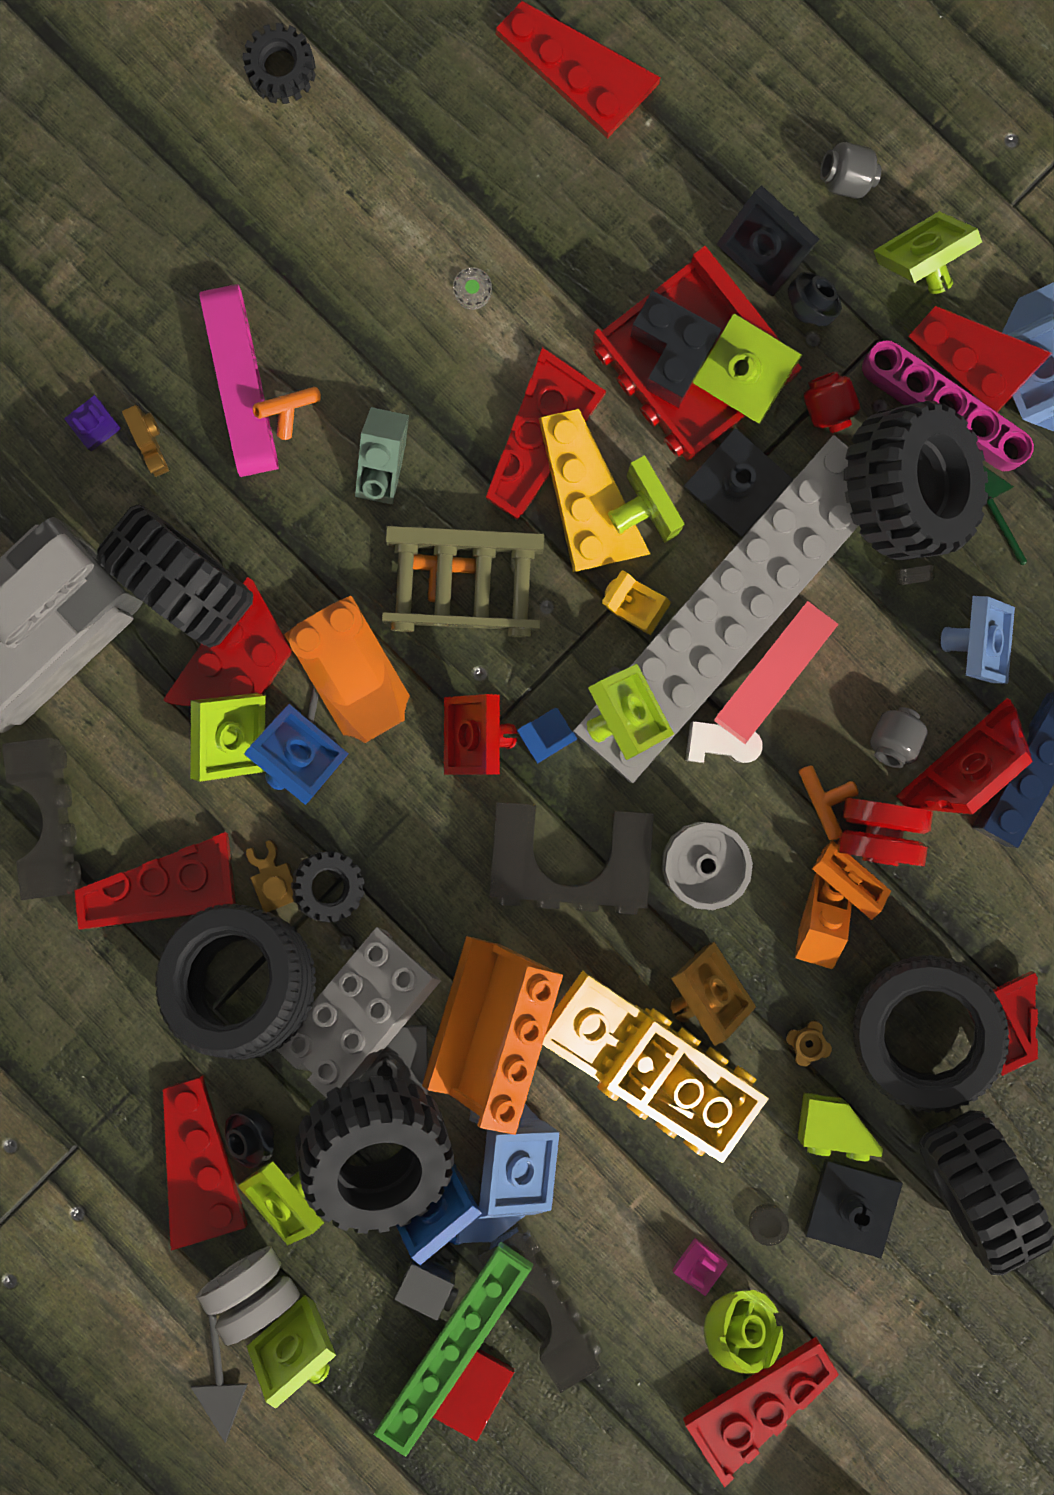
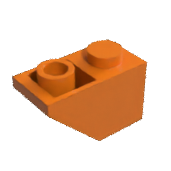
M817 873L814 876L800 923L795 958L833 969L848 941L852 903Z

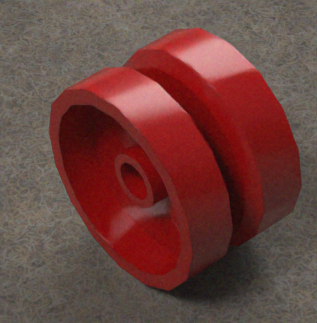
M846 798L843 818L847 822L867 825L866 833L851 830L841 832L837 852L861 856L863 861L899 866V863L925 866L928 847L923 842L904 839V832L919 834L930 832L933 811Z

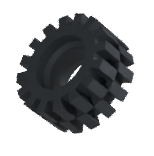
M276 23V30H271L269 24L264 25L265 33L260 35L257 30L253 32L254 41L252 43L247 40L245 44L247 53L243 52L244 69L253 90L256 89L261 98L264 99L265 96H268L271 103L276 104L277 98H281L283 104L290 103L288 97L293 95L297 101L302 98L300 93L302 89L306 93L310 90L309 81L314 82L316 76L314 71L316 64L310 44L307 43L303 33L301 32L298 35L296 28L289 25L288 30H285L283 23ZM285 51L294 58L293 69L285 76L275 77L270 75L265 69L267 58L274 52Z

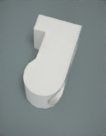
M693 721L690 723L685 761L704 763L705 753L726 755L738 763L752 762L761 754L762 740L755 732L747 743L744 744L720 725Z

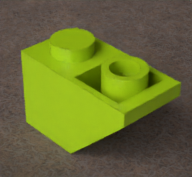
M803 1093L797 1139L803 1147H807V1152L821 1156H830L831 1150L846 1152L847 1158L857 1161H869L870 1156L882 1157L883 1149L843 1098Z

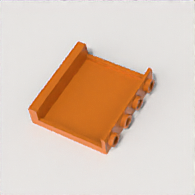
M466 936L422 1086L429 1091L449 1094L479 1115L480 1118L477 1124L479 1128L516 1135L563 975L501 944Z

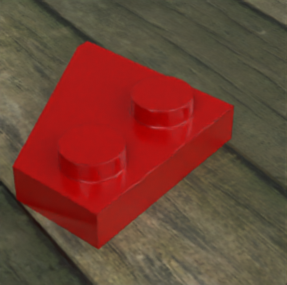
M1033 971L993 989L1004 1010L1009 1030L1008 1055H1006V1062L1000 1073L1002 1076L1038 1059V1040L1036 1038V1027L1038 1025L1036 985H1038V977ZM967 1009V1011H968V1013H969V1015H970V1017H971V1019H972V1021H973L972 1015H971L970 1011Z

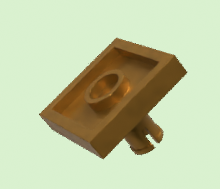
M715 942L703 947L671 978L682 995L672 1000V1013L684 1010L683 1013L675 1018L684 1023L696 1016L714 1046L726 1041L756 1008Z

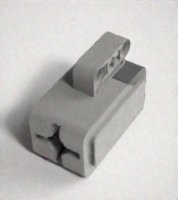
M51 517L40 525L32 527L0 557V733L8 731L15 725L23 724L133 621L132 615L143 603L100 565L96 559L97 551L74 528L56 517Z

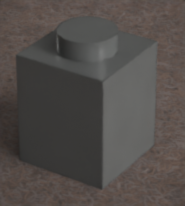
M411 1259L397 1288L394 1300L432 1319L438 1320L442 1309L449 1312L457 1297L459 1289L454 1287L456 1274L428 1260L419 1265Z

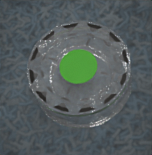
M467 268L459 272L453 283L455 299L466 309L475 310L485 306L492 295V284L489 276L478 268Z

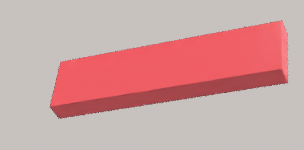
M807 601L714 721L742 743L746 744L839 624Z

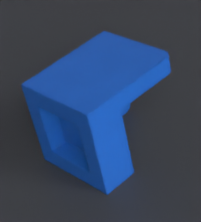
M557 708L550 710L517 730L537 764L577 740L576 735L571 731Z

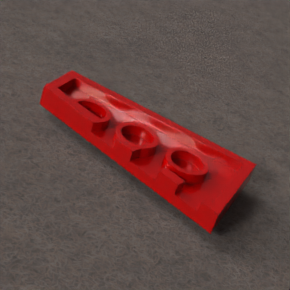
M521 1L496 28V36L607 139L660 84L661 77L524 1Z

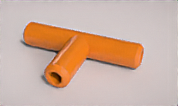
M311 387L258 402L253 405V414L258 419L278 414L277 436L282 440H288L292 438L294 409L319 402L321 393L317 387Z
M415 554L413 569L430 571L428 601L435 602L437 556ZM453 557L452 572L475 574L476 559Z
M812 765L800 769L799 774L828 839L832 841L840 838L842 830L832 810V806L845 801L846 798L858 795L857 785L855 782L850 781L824 792Z

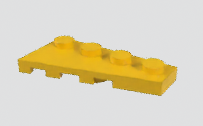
M576 409L539 418L573 572L649 555L650 552L636 525L619 534L609 518L608 512L625 504V501L580 410Z

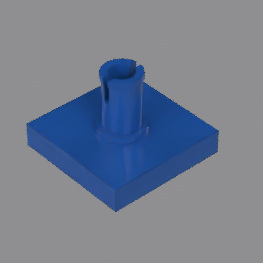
M290 704L285 707L244 753V755L266 772L265 779L272 788L277 790L287 789L305 805L349 754Z
M455 1164L452 1166L453 1173L447 1186H443L445 1192L437 1203L431 1202L429 1211L421 1217L416 1215L411 1218L410 1224L401 1228L399 1224L396 1225L411 1258L419 1265L423 1264L446 1243L450 1242L453 1245L461 1244L457 1243L456 1235L482 1214Z

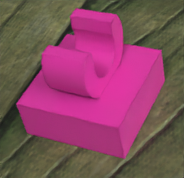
M694 1238L672 1270L675 1275L706 1296L728 1263L723 1257Z

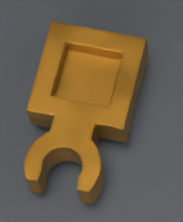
M137 405L123 410V416L138 448H140L150 473L157 477L170 471L155 436L160 434V430L152 414H145Z
M273 840L265 842L269 851L265 859L258 858L253 847L246 849L249 862L258 867L260 874L252 876L250 879L265 912H270L294 902L291 882H293L294 878L288 862L277 865L278 848Z

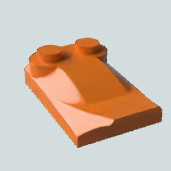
M352 596L329 605L298 623L284 634L291 650L296 654L343 735L352 736L367 743L405 720L406 704L411 696Z

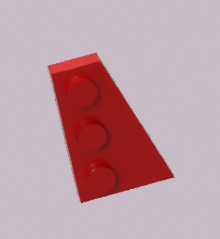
M937 306L930 311L909 335L916 344L982 403L997 413L1052 354L1049 351Z

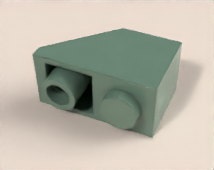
M370 408L361 432L355 497L393 505L406 446L409 415Z

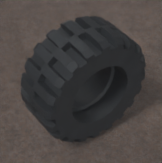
M924 401L879 411L863 422L851 439L854 444L850 445L847 449L845 459L848 460V467L844 469L843 481H847L848 491L845 492L846 503H850L853 511L850 513L854 524L860 526L861 530L859 533L868 543H872L871 547L891 559L909 560L956 552L977 532L975 527L980 525L985 513L982 512V508L987 504L988 493L985 492V483H988L987 471L984 472L982 461H985L983 450L978 449L976 443L978 438L973 430L967 428L968 422L964 417L955 413L956 410L943 403Z
M141 504L130 507L97 548L96 559L119 583L175 627L210 648L221 644L253 604V593L232 573L173 526Z
M370 1076V1081L360 1082L358 1078L348 1081L347 1087L339 1089L337 1086L326 1093L327 1098L324 1101L319 1099L309 1109L311 1116L305 1115L298 1127L299 1134L295 1138L296 1160L305 1199L309 1207L314 1209L316 1215L328 1223L332 1221L333 1226L345 1231L350 1227L356 1233L368 1234V1230L377 1229L378 1233L390 1231L389 1227L399 1224L401 1228L410 1224L411 1218L414 1216H423L431 1208L430 1203H437L445 1192L443 1186L449 1184L453 1173L454 1153L437 1103L431 1096L425 1094L424 1090L419 1086L410 1083L407 1087L405 1080L391 1077L390 1081H384L382 1076ZM378 1143L403 1145L401 1150L393 1157L376 1165L353 1166L345 1163L351 1155L369 1145Z
M969 1110L922 1136L919 1141V1147L926 1168L964 1239L970 1245L977 1259L981 1261L983 1267L991 1275L1003 1276L1051 1250L1054 1244V1231L1048 1220L1049 1217L1046 1210L1042 1206L1035 1188H1033L1027 1173L1020 1165L1012 1148L1009 1147L1004 1136L996 1129L990 1118L986 1117L985 1113Z

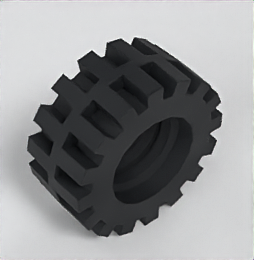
M319 852L304 859L298 869L294 871L293 882H291L292 897L298 905V909L308 917L322 922H335L350 916L351 912L358 908L360 905L359 901L364 895V877H361V870L358 865H355L348 856L337 852ZM324 870H332L339 874L344 886L339 899L328 904L317 900L312 893L311 887L315 876Z

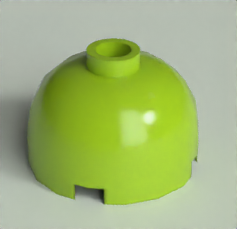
M756 1290L730 1292L724 1294L710 1307L704 1323L705 1343L710 1354L722 1367L739 1373H758L761 1369L769 1368L775 1363L781 1351L783 1330L782 1326L776 1325L773 1313H778L767 1295Z

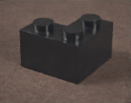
M653 290L633 323L630 337L662 354L651 372L645 388L679 408L713 348L721 328Z

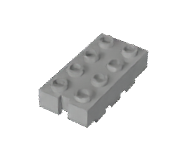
M378 927L375 928L311 1004L312 1008L310 1012H307L308 1017L306 1021H303V1026L297 1029L296 1035L292 1036L289 1042L283 1043L280 1049H276L296 1069L309 1070L312 1075L307 1080L326 1098V1093L338 1086L339 1089L348 1086V1081L360 1079L441 982L438 977L429 973L408 956L392 939L393 936L386 930Z

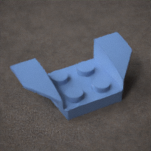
M1053 282L1020 297L1002 332L1052 353L1013 395L1022 420L1054 431Z
M526 1104L523 1108L516 1135L487 1129L480 1203L478 1206L482 1214L457 1234V1243L493 1242L525 1215H536L551 1211L560 1132L545 1121L540 1120ZM470 1110L469 1120L478 1123L480 1116Z

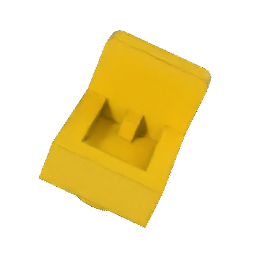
M623 570L616 579L609 583L605 591V597L602 600V604L615 616L649 635L652 634L671 604L667 597L639 583Z

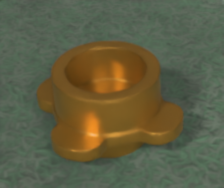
M817 1021L809 1022L807 1027L799 1031L790 1030L787 1034V1043L793 1046L796 1053L795 1061L800 1066H808L811 1061L819 1060L822 1057L826 1058L831 1054L832 1047L826 1042L825 1037L822 1035L823 1026ZM811 1040L812 1046L806 1047V1041Z

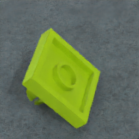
M939 211L873 251L879 265L913 283L925 277L928 291L931 294H939L945 291L942 283H945L948 289L953 285V280L950 277L946 264L981 244L982 240L978 228Z
M733 314L693 383L753 421L761 424L802 357V354L740 316Z
M644 455L631 462L626 476L637 497L617 509L608 512V515L619 534L650 517L664 543L678 536L685 524Z
M638 664L588 687L601 712V715L587 721L589 735L598 743L613 735L626 760L674 735Z
M253 693L191 701L190 779L201 782L264 772L244 753L265 730V695Z
M272 1161L249 1175L238 1185L287 1246L313 1234L324 1224L323 1220L316 1215V1212L309 1207L304 1199L305 1195L302 1190L299 1171L288 1180Z
M306 1295L246 1346L265 1402L275 1409L308 1380L313 1384L322 1382L329 1373L330 1366L327 1363L336 1356L317 1306Z

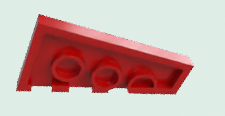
M543 347L486 495L488 501L517 521L551 474L539 418L579 409L585 422H587L606 395V391Z
M221 833L201 843L190 845L170 855L151 860L139 867L74 890L78 929L192 916L215 905L236 904L228 833Z
M203 1075L165 1087L163 1089L170 1247L172 1251L246 1228L248 1223Z
M814 1337L775 1361L771 1367L762 1369L683 1418V1421L725 1488L734 1479L733 1473L745 1462L749 1464L760 1453L758 1449L773 1434L778 1436L788 1426L786 1421L798 1409L804 1410L839 1374L817 1337Z

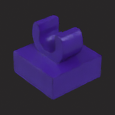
M95 395L64 418L85 447L91 452L122 429Z

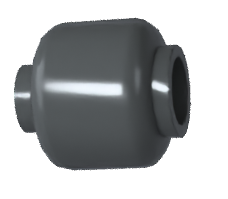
M842 142L825 153L821 163L820 177L825 182V186L830 193L856 199L864 197L871 187L877 186L882 168L880 164H877V156L872 148Z
M900 707L898 711L889 710L884 712L880 716L870 739V745L873 751H875L874 756L883 764L895 768H902L904 764L914 763L926 740L928 730L920 720V715L912 709Z

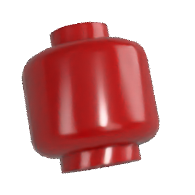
M834 371L808 382L810 388L804 393L803 399L813 425L817 428L828 427L830 433L850 427L852 425L850 418L860 411V403L850 378L839 376L838 372Z

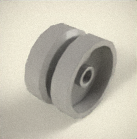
M697 822L682 827L670 837L663 850L661 869L665 883L677 898L697 909L716 910L731 905L743 895L751 881L753 862L748 846L738 833L721 824ZM709 858V861L715 864L712 872L706 870V873L702 872L700 864L704 859Z
M271 1246L261 1248L232 1264L207 1283L196 1295L206 1314L216 1315L222 1313L214 1328L227 1346L235 1344L264 1328L290 1308L300 1296L290 1277L279 1276L272 1279L277 1274L282 1263Z

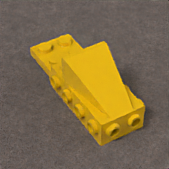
M582 971L551 1014L543 1045L600 1081L597 1088L614 1101H617L619 1097L628 1102L626 1106L642 1119L646 1120L648 1116L656 1120L655 1125L670 1137L675 1138L678 1134L685 1139L683 1143L698 1155L703 1156L706 1152L723 1163L769 1099L753 1085L757 1079L739 1065H737L734 1071L726 1066L729 1060L711 1046L706 1052L699 1048L698 1045L701 1041L683 1027H681L678 1033L671 1029L672 1021L655 1008L643 1010L637 1005H633Z

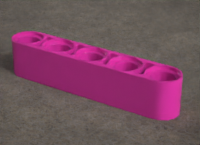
M239 284L201 291L200 301L238 474L240 477L279 469L269 416L258 419L253 414V405L265 401L240 286Z
M881 341L865 356L862 363L864 376L903 405L924 401H936L939 403L940 399H948L953 403L956 410L955 413L963 416L968 422V429L972 430L971 423L973 420L982 422L986 428V436H977L978 441L976 443L978 449L983 450L985 461L996 469L1011 471L1031 457L1034 444L1031 437L1025 431L897 343ZM876 355L886 356L891 362V369H879L875 364L874 357ZM907 377L918 378L922 382L923 391L921 393L911 391L907 385ZM1005 442H1010L1016 446L1018 450L1017 459H1011L1005 454Z

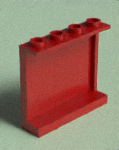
M706 246L693 254L689 264L654 290L658 294L721 328L715 344L733 314L740 316L779 340ZM648 295L603 331L599 328L594 331L593 342L595 345L592 349L603 365L607 366L610 363L619 374L616 380L622 390L628 396L634 394L643 405L640 411L649 424L653 427L658 424L667 435L664 438V442L676 457L682 455L688 462L746 416L692 383L679 408L645 388L647 380L662 354L630 337L633 323L648 299ZM798 363L784 386L796 378L802 368Z

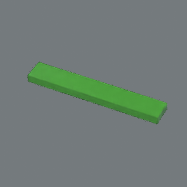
M499 1243L373 1435L406 1457L531 1271L534 1265L532 1262L504 1243Z

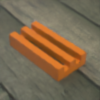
M832 840L823 848L822 854L816 860L817 863L814 864L812 870L872 920L882 911L891 890L852 856L837 852L838 844Z

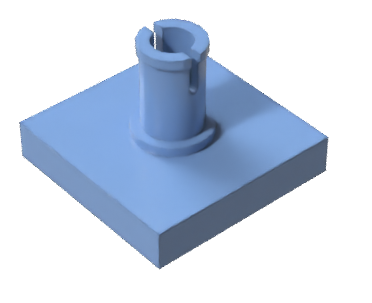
M973 596L970 628L945 627L941 635L942 650L945 652H968L966 676L990 683L1008 684L1015 607L988 596Z

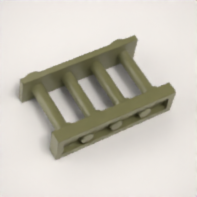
M387 526V546L395 547L394 553L398 554L395 613L383 612L382 615L383 623L391 624V631L414 632V625L508 630L509 637L529 638L531 637V631H539L540 620H528L530 562L535 560V554L542 555L544 534ZM418 548L434 549L433 555L437 556L434 615L411 614L414 555L418 554ZM457 550L473 551L472 557L476 558L473 617L450 616L453 556H457ZM496 552L511 553V559L515 560L512 619L489 618L492 558H496Z

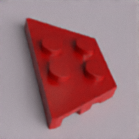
M247 577L243 584L253 593V604L221 644L211 648L203 644L200 645L163 701L168 704L191 707L192 700L253 693L263 695L293 651L252 579Z
M1006 698L896 795L902 806L930 811L974 814L1033 762L1018 711L1012 701Z

